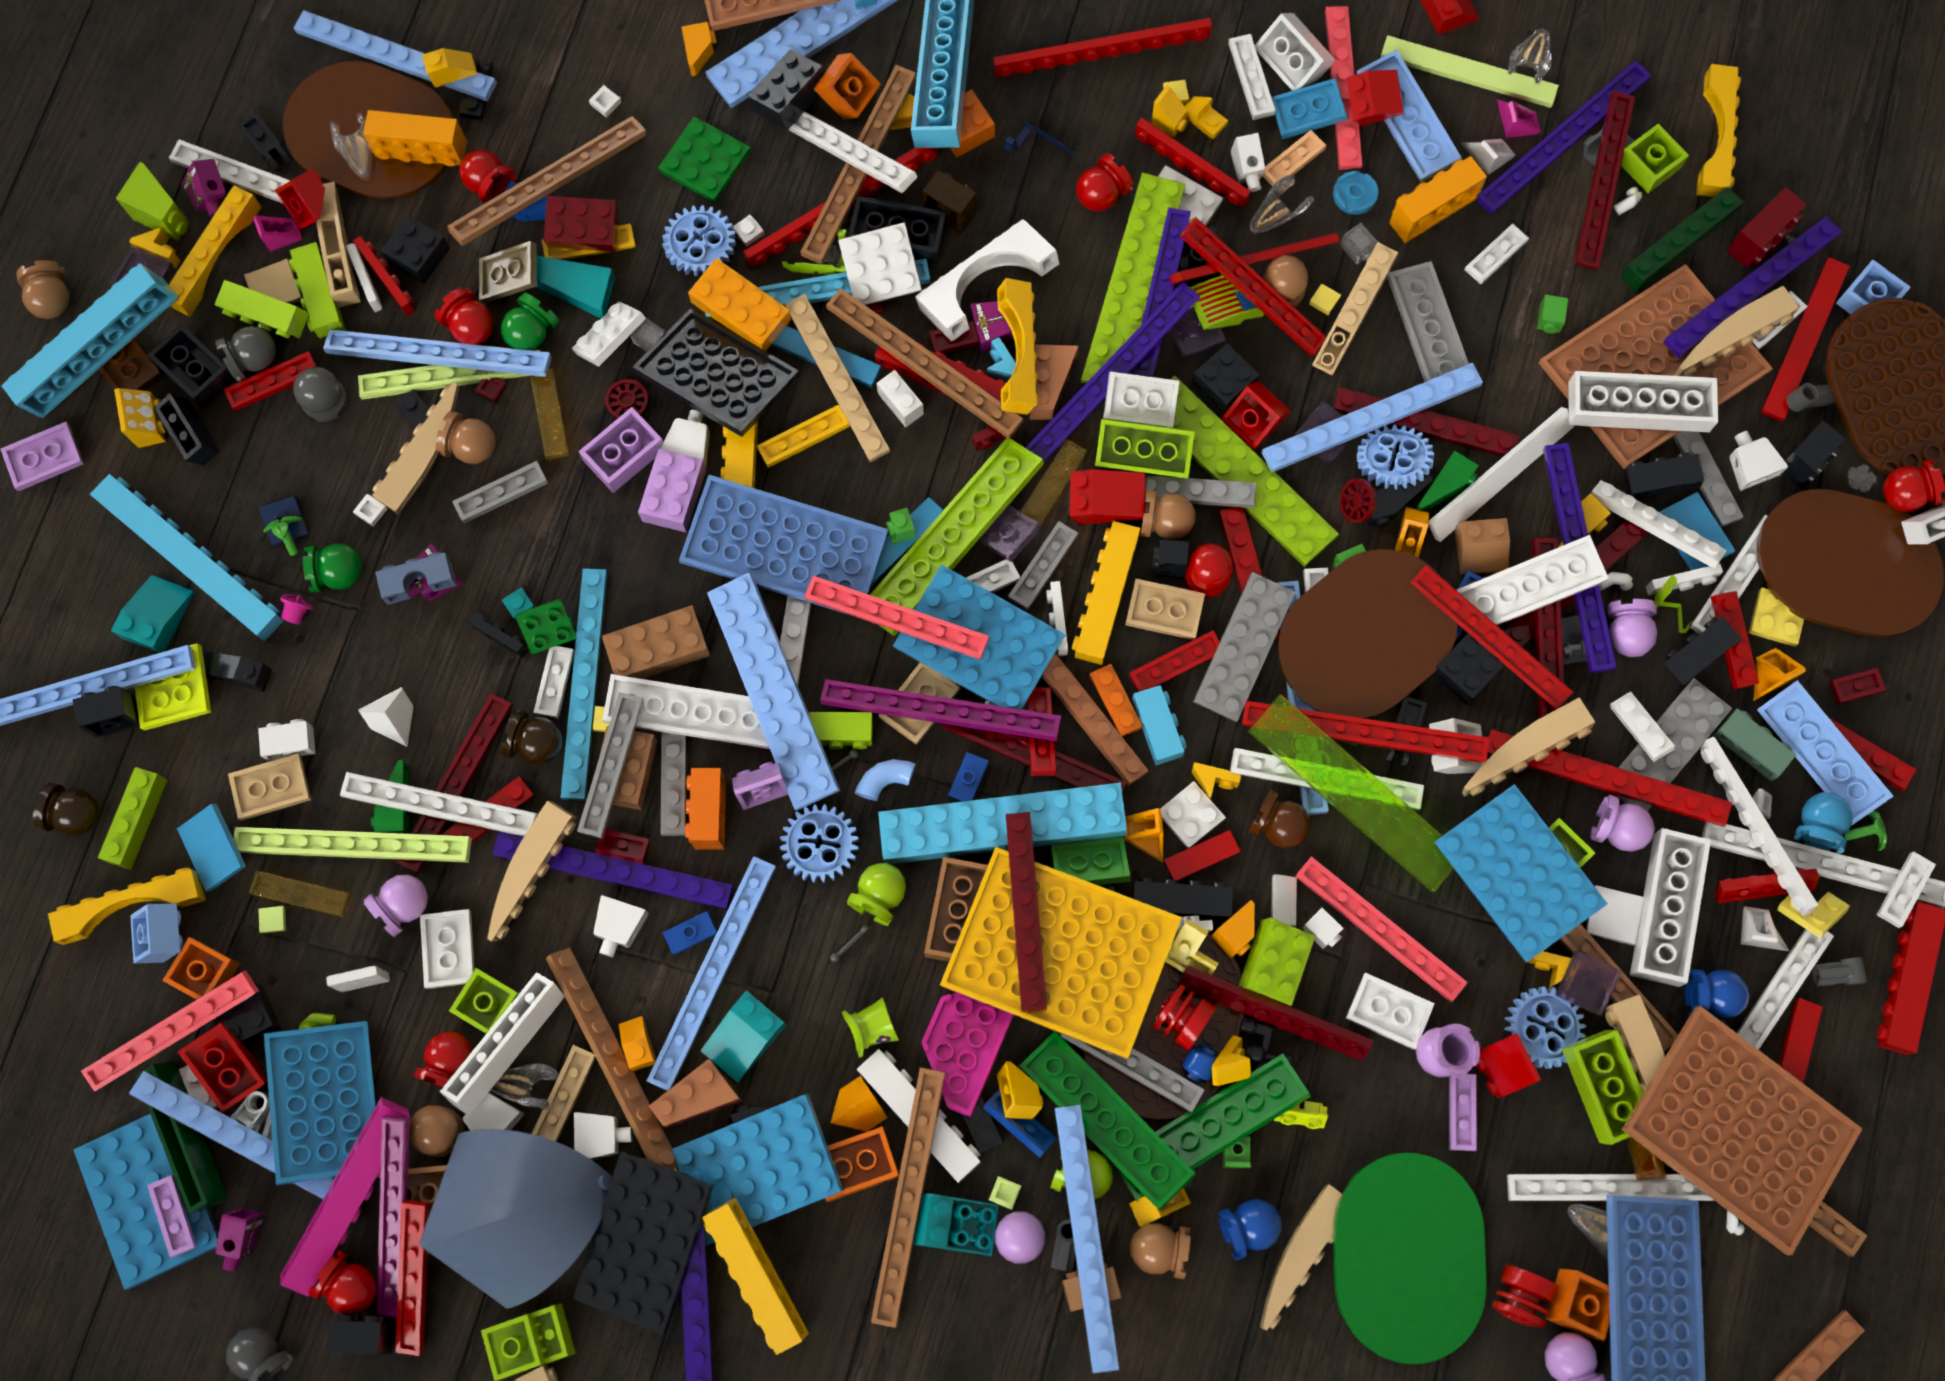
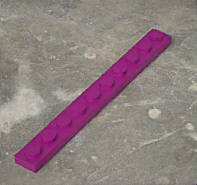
M825 679L820 699L821 705L1057 741L1061 724V716L828 679Z

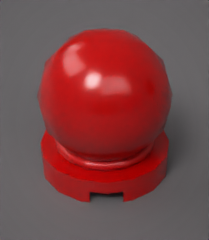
M473 150L467 153L461 160L459 168L461 181L468 190L478 194V198L484 204L502 194L510 181L515 183L518 181V178L514 176L516 172L510 166L503 165L497 155L488 150Z
M1104 154L1097 161L1098 167H1091L1085 170L1077 180L1076 194L1078 201L1090 211H1105L1116 203L1119 194L1127 195L1133 190L1130 187L1133 184V180L1129 172L1123 165L1119 168L1113 162L1115 159L1113 155Z
M460 287L446 295L442 299L445 302L440 310L437 308L435 310L437 321L442 326L448 327L454 339L460 343L479 345L486 342L494 328V318L488 307L477 301L476 295L470 288L463 290Z
M1935 459L1922 461L1920 469L1914 466H1901L1893 470L1886 477L1883 484V495L1892 508L1901 512H1914L1923 508L1928 501L1934 507L1945 504V498H1941V492H1945V484L1940 468L1934 469L1932 465L1935 464Z
M1209 543L1198 546L1188 557L1184 575L1187 587L1191 591L1205 593L1207 598L1216 597L1227 589L1233 574V561L1230 554L1222 546Z
M454 1031L442 1032L432 1037L424 1050L425 1066H423V1069L416 1067L413 1077L443 1088L472 1053L471 1042L461 1033Z
M338 1250L337 1258L332 1256L316 1276L320 1280L316 1288L311 1286L308 1294L317 1300L325 1296L327 1304L337 1313L346 1316L356 1315L365 1311L373 1303L377 1295V1283L374 1275L366 1267L359 1264H348L349 1256Z

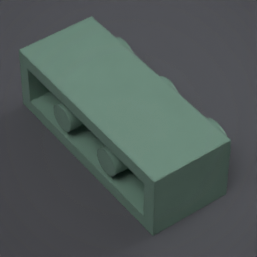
M1739 709L1733 711L1713 734L1716 739L1770 781L1779 777L1796 756L1788 744L1778 741L1772 736L1769 729L1759 726L1747 712L1740 711Z

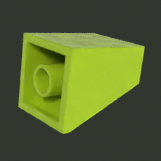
M139 162L116 197V200L133 220L152 229L163 228L169 237L178 241L186 233L190 222L144 163Z

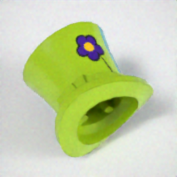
M883 997L859 1013L855 1012L850 1015L846 1010L841 1011L854 1036L859 1058L863 1057L864 1049L869 1048L871 1045L899 1041Z

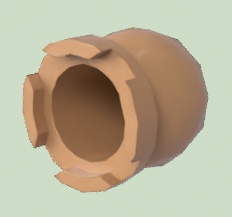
M1283 255L1274 258L1267 265L1263 274V279L1293 307H1297L1301 303L1309 280L1308 272L1302 261L1294 256Z
M49 260L34 261L35 266H30L26 269L24 265L17 270L16 277L18 284L22 287V302L26 309L34 316L47 320L57 318L66 312L69 306L70 293L64 283L66 279L64 268H60L57 262Z
M452 410L445 415L443 420L447 421L443 431L438 430L436 439V451L440 452L439 455L449 458L454 454L457 459L466 464H478L492 456L496 446L495 433L487 423L474 418L464 420L461 413Z
M1146 490V513L1143 516L1140 536L1150 537L1151 532L1155 531L1160 537L1172 540L1181 539L1189 534L1196 521V512L1191 502L1185 496L1176 493L1165 494L1158 498L1156 491Z
M428 1105L419 1109L412 1116L409 1126V1140L411 1145L422 1154L432 1157H446L452 1154L458 1134L465 1132V1125L462 1117L454 1110L440 1105Z
M1150 1223L1140 1227L1133 1234L1130 1242V1255L1134 1263L1142 1271L1149 1274H1163L1171 1270L1173 1271V1278L1184 1279L1186 1275L1184 1262H1188L1190 1236H1188L1190 1228L1179 1226L1178 1232L1174 1233L1169 1226L1160 1223Z

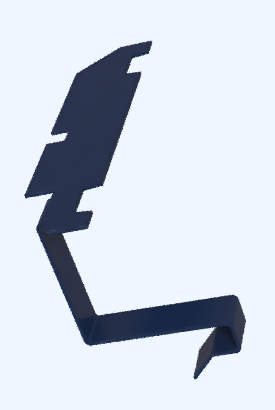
M1024 119L1023 122L1026 125L1018 137L1014 139L1008 136L1004 146L1009 152L1012 146L1018 149L1031 130L1034 129L1036 133L1047 140H1051L1053 144L1067 153L1076 156L1074 151L1067 149L1066 146L1035 126L1030 125Z

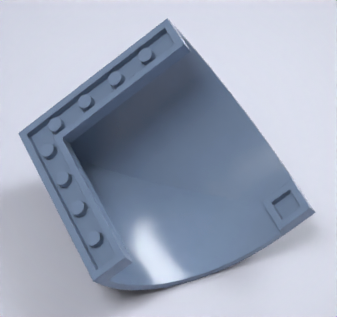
M498 1129L473 1130L459 1133L419 1245L505 1308L515 1307L547 1289L574 1263L585 1249L603 1217L602 1208L613 1176L583 1154L544 1137Z

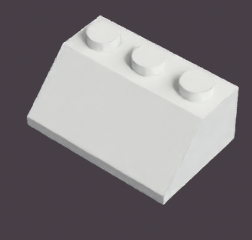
M1281 13L1255 45L1256 51L1292 91L1314 83L1336 61L1294 13Z

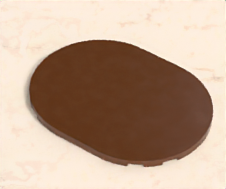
M346 61L326 66L314 72L291 95L283 117V135L286 145L293 158L305 171L313 168L325 182H334L337 187L374 200L406 198L417 194V191L428 184H433L447 168L443 163L425 164L414 160L405 162L395 158L380 159L375 157L363 136L368 110L453 119L448 106L440 95L421 82L373 63ZM356 137L362 138L366 156V169L364 171H361L350 157L346 148V141H350L356 158L363 168L362 150Z
M1886 298L1866 304L1851 313L1837 328L1828 347L1826 358L1828 384L1847 434L1861 457L1872 467L1886 475H1889L1893 470L1901 466H1914L1920 469L1921 462L1928 459H1935L1936 462L1932 465L1934 469L1940 468L1943 475L1945 474V318H1942L1931 307L1921 302L1902 298Z
M1829 489L1802 491L1779 503L1764 520L1758 535L1757 560L1759 569L1762 571L1767 582L1766 586L1777 600L1779 599L1790 609L1791 613L1815 624L1870 637H1891L1908 632L1931 615L1940 600L1944 584L1942 559L1935 542L1933 541L1929 544H1907L1901 522L1912 518V516L1907 512L1895 510L1884 502Z
M1378 549L1362 552L1339 564L1293 604L1281 626L1278 638V654L1281 671L1286 682L1303 703L1318 712L1364 719L1372 718L1393 708L1437 670L1436 666L1452 650L1458 624L1410 583L1427 564L1426 562L1413 555L1396 550Z
M1208 933L1198 951L1219 963L1212 975L1239 985L1242 974L1238 963L1234 957L1230 959L1211 938L1212 935ZM1165 962L1133 1049L1204 1089L1202 1096L1195 1106L1197 1107L1210 1099L1220 1086L1213 1085V1078L1210 1080L1201 1079L1200 1082H1196L1186 1076L1188 1071L1184 1069L1183 1061L1189 1051L1175 1043L1178 1030L1174 1028L1170 1034L1165 1036L1163 1033L1169 1024L1163 1022L1158 1030L1153 1028L1157 1012L1169 994L1178 988V982L1183 973ZM1184 990L1181 997L1186 999L1190 992ZM1195 994L1191 1003L1196 1006L1204 997ZM1204 998L1215 1005L1217 1009L1192 1046H1199L1200 1043L1206 1044L1218 1052L1217 1056H1219L1232 1035L1239 1036L1244 1013L1237 1012L1232 1008ZM1083 1050L1085 1062L1140 1118L1167 1120L1178 1118L1189 1112Z

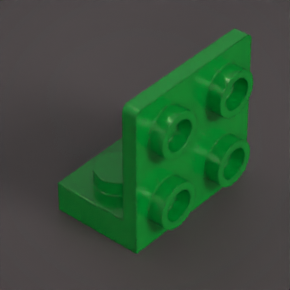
M561 599L515 615L531 654L577 639L574 623L571 617H568Z

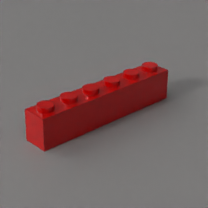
M879 346L875 353L876 364L891 371L895 370L904 377L945 394ZM930 351L1001 402V389L1007 383L1002 379L995 380L988 377L981 370L975 371L968 368L961 361L954 362L948 359L941 352L935 351L934 353Z
M1916 902L1904 923L1903 930L1899 933L1897 940L1898 944H1900L1899 951L1894 956L1892 967L1895 969L1893 977L1889 979L1887 985L1889 996L1882 1007L1884 1019L1877 1030L1878 1047L1903 1055L1917 1053L1945 925L1944 909Z

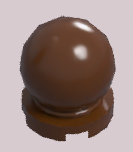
M1270 789L1248 832L1255 836H1258L1259 832H1264L1267 840L1277 847L1284 849L1297 847L1309 836L1311 820L1307 810L1296 802L1289 800L1279 802L1277 799L1279 793Z

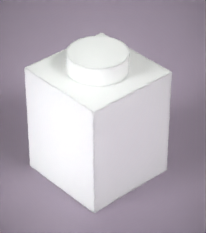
M1321 908L1302 929L1314 935V941L1324 949L1328 944L1333 947L1342 938L1339 933L1344 928Z

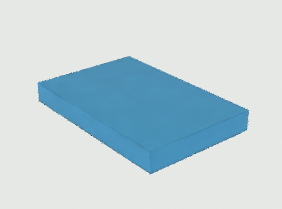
M1336 78L1271 97L1276 110L1275 116L1282 139L1347 120Z
M1698 492L1659 511V513L1674 519L1682 526L1697 532L1700 536L1717 543L1720 547L1727 550L1723 558L1735 552V549ZM1677 548L1690 570L1708 566Z
M210 804L177 828L205 891L214 890L246 867L217 804Z

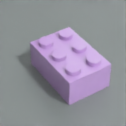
M631 407L584 446L579 453L587 466L614 493L655 459L658 448L661 449L663 440Z
M658 448L638 511L642 522L687 533L707 470L703 459Z

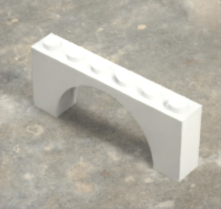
M1022 219L916 295L919 309L952 342L969 330L966 316L960 309V304L966 287L973 279L992 268L1010 265L1028 268L1042 277L1059 265L1056 249Z

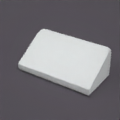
M1278 874L1272 876L1271 918L1290 926H1296V877Z

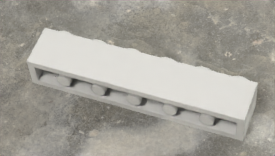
M537 972L440 1091L453 1106L469 1116L472 1114L564 999L565 996L555 983Z
M878 1049L857 1068V1071L906 1126L909 1127L916 1091L910 1084L913 1079L904 1069L899 1072L893 1065L897 1061L887 1050L882 1053ZM939 1109L931 1153L959 1184L981 1163L978 1159L981 1154L972 1144L967 1147L963 1143L961 1138L964 1135L955 1125L950 1128L944 1122L947 1117Z

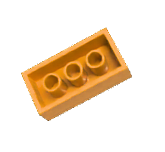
M372 110L367 112L363 136L375 157L385 160L395 158L405 162L414 160L425 164L443 163L446 166L460 165L461 160L465 156L467 140L457 119Z
M1471 156L1465 160L1460 159L1446 172L1442 170L1437 173L1430 182L1419 184L1414 192L1409 195L1405 193L1396 200L1389 223L1404 243H1407L1474 201L1480 194L1487 176Z
M717 258L688 292L692 304L731 332L764 351H767L791 320L789 309Z

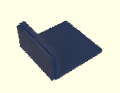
M297 495L259 507L265 527L276 519L280 521L284 516L302 517L297 501H299ZM304 520L292 522L288 525L293 539L309 534ZM271 529L267 531L272 545L283 542V540L273 534Z

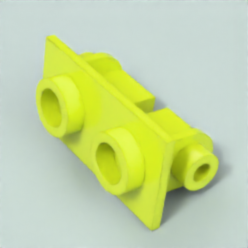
M1305 1101L1304 1109H1300V1104L1274 1119V1121L1285 1125L1297 1124L1304 1125L1310 1129H1324L1328 1118L1327 1107L1323 1106V1103Z

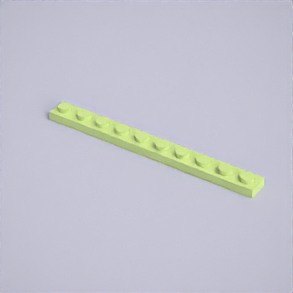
M235 827L233 836L240 853L469 862L472 838L469 836Z

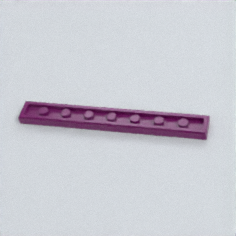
M384 1115L381 1128L377 1315L397 1318L401 1202L408 1200L410 1118Z

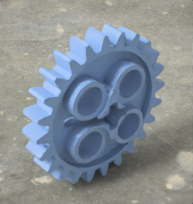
M693 205L692 212H688L686 208H683L684 215L681 216L679 213H675L677 220L669 219L671 227L665 226L664 229L667 234L662 235L664 241L662 245L664 250H666V257L670 258L671 265L676 264L678 271L684 268L686 275H688L693 270L694 275L697 276L699 271L704 273L716 258L720 261L730 262L728 255H734L732 247H736L734 240L736 235L735 231H732V223H729L727 216L722 217L720 210L714 214L713 207L705 211L704 205H701L700 210L697 211ZM700 224H705L703 228H696ZM681 238H688L684 242L679 241ZM713 240H720L716 244H711ZM696 253L702 254L700 257H693Z
M1393 425L1392 430H1389L1387 426H1384V431L1381 432L1379 429H1376L1375 435L1368 433L1367 439L1361 440L1357 453L1358 469H1362V476L1368 475L1369 482L1375 479L1376 486L1385 483V489L1389 485H1393L1394 489L1397 490L1398 485L1402 484L1407 489V483L1416 486V479L1424 481V475H1429L1434 461L1433 446L1428 445V438L1422 439V432L1415 435L1414 428L1406 431L1405 425L1401 430L1397 429L1396 425ZM1398 443H1401L1400 446H1399V452H1398L1397 455H1396L1394 469H1393V471H1390V470H1391L1392 461L1394 460V457H1395V452H1396L1397 444H1398Z
M814 804L813 811L811 812L807 807H804L805 814L801 815L796 811L797 820L789 818L788 821L791 827H783L787 836H780V839L786 844L780 846V850L787 851V853L782 858L783 860H790L787 864L788 869L796 867L794 870L795 876L803 872L802 879L804 881L809 876H811L813 883L816 882L817 877H821L822 882L825 883L826 876H830L834 881V873L838 872L843 876L842 868H851L848 860H856L852 852L859 851V848L853 845V843L858 842L859 838L851 836L857 831L856 827L848 828L852 823L851 819L843 821L845 813L841 812L836 815V807H833L830 812H828L826 804L823 805L822 810H818L816 804ZM812 825L816 827L812 835L807 836L803 834L806 826ZM836 828L840 833L837 838L831 839L827 837L828 831ZM803 839L813 843H799L798 840ZM819 839H822L824 844H840L841 847L834 848L828 845H821L820 848L817 849L814 843H818ZM803 849H810L812 851V855L808 859H801L799 857ZM827 852L836 854V858L832 862H825L823 857Z
M1539 987L1538 991L1536 988L1529 989V994L1527 992L1520 993L1522 1000H1513L1517 1007L1508 1008L1509 1012L1513 1015L1512 1017H1505V1020L1510 1022L1511 1026L1505 1027L1504 1030L1510 1031L1512 1035L1518 1033L1532 1063L1535 1061L1536 1068H1542L1543 1064L1545 1069L1552 1068V1065L1561 1067L1562 1062L1567 1063L1561 1048L1577 1042L1578 1038H1585V1035L1580 1033V1029L1585 1028L1586 1025L1579 1023V1020L1584 1015L1576 1014L1579 1005L1571 1006L1573 998L1567 997L1564 999L1565 992L1558 991L1556 993L1554 987L1548 988V990H1546V987ZM1538 1004L1543 1009L1541 1017L1536 1012ZM1528 1016L1534 1022L1528 1021L1526 1017ZM1560 1016L1564 1020L1563 1028H1560L1558 1025V1018ZM1528 1026L1532 1029L1533 1032L1531 1039H1529L1526 1035V1029L1528 1028ZM1556 1033L1562 1034L1564 1036V1039H1562ZM1549 1039H1552L1554 1042L1552 1051L1548 1048Z

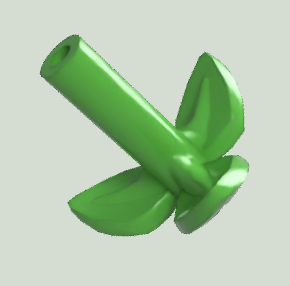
M284 516L280 521L276 519L269 523L263 532L266 533L271 529L276 537L283 540L290 556L295 555L299 551L289 532L288 525L292 522L303 521V518Z
M1873 810L1867 814L1874 821L1872 825L1848 830L1844 837L1848 841L1876 834L1879 836L1877 851H1881L1885 848L1887 842L1886 827L1879 813Z

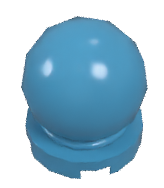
M1822 792L1812 796L1802 808L1801 820L1804 826L1796 828L1794 840L1799 841L1801 839L1805 841L1804 845L1826 851L1835 849L1838 854L1843 853L1847 841L1842 835L1848 832L1853 820L1850 805L1843 797L1835 793Z

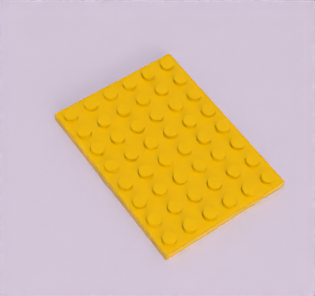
M995 847L940 986L1129 1059L1182 917L1035 862L1047 1011L1022 1013L1009 852Z

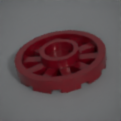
M623 379L615 382L610 386L605 396L606 407L615 419L621 416L620 414L623 410L625 413L631 407L642 416L649 405V396L645 387L632 379ZM621 385L625 386V390L621 389ZM635 385V387L631 391L630 386ZM617 391L619 394L615 395L612 392ZM635 406L641 407V409L638 411Z
M1352 479L1342 488L1340 508L1344 517L1350 522H1365L1372 517L1373 511L1376 509L1377 501H1375V497L1377 495L1369 481Z

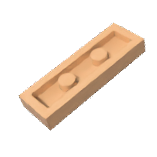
M1310 130L1265 166L1263 177L1277 189L1323 152L1326 148L1325 143Z

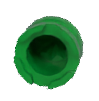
M524 293L517 299L520 307L513 308L505 314L501 323V334L504 342L510 348L531 351L543 343L546 337V328L554 329L559 319L550 309L546 313L538 305L541 303L539 300Z
M339 543L328 545L321 551H319L316 545L304 547L305 552H308V556H303L305 580L311 581L312 586L308 588L311 593L323 591L324 585L330 589L343 590L351 587L358 581L362 573V562L360 555L354 548Z

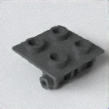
M1578 615L1561 618L1563 665L1588 661Z

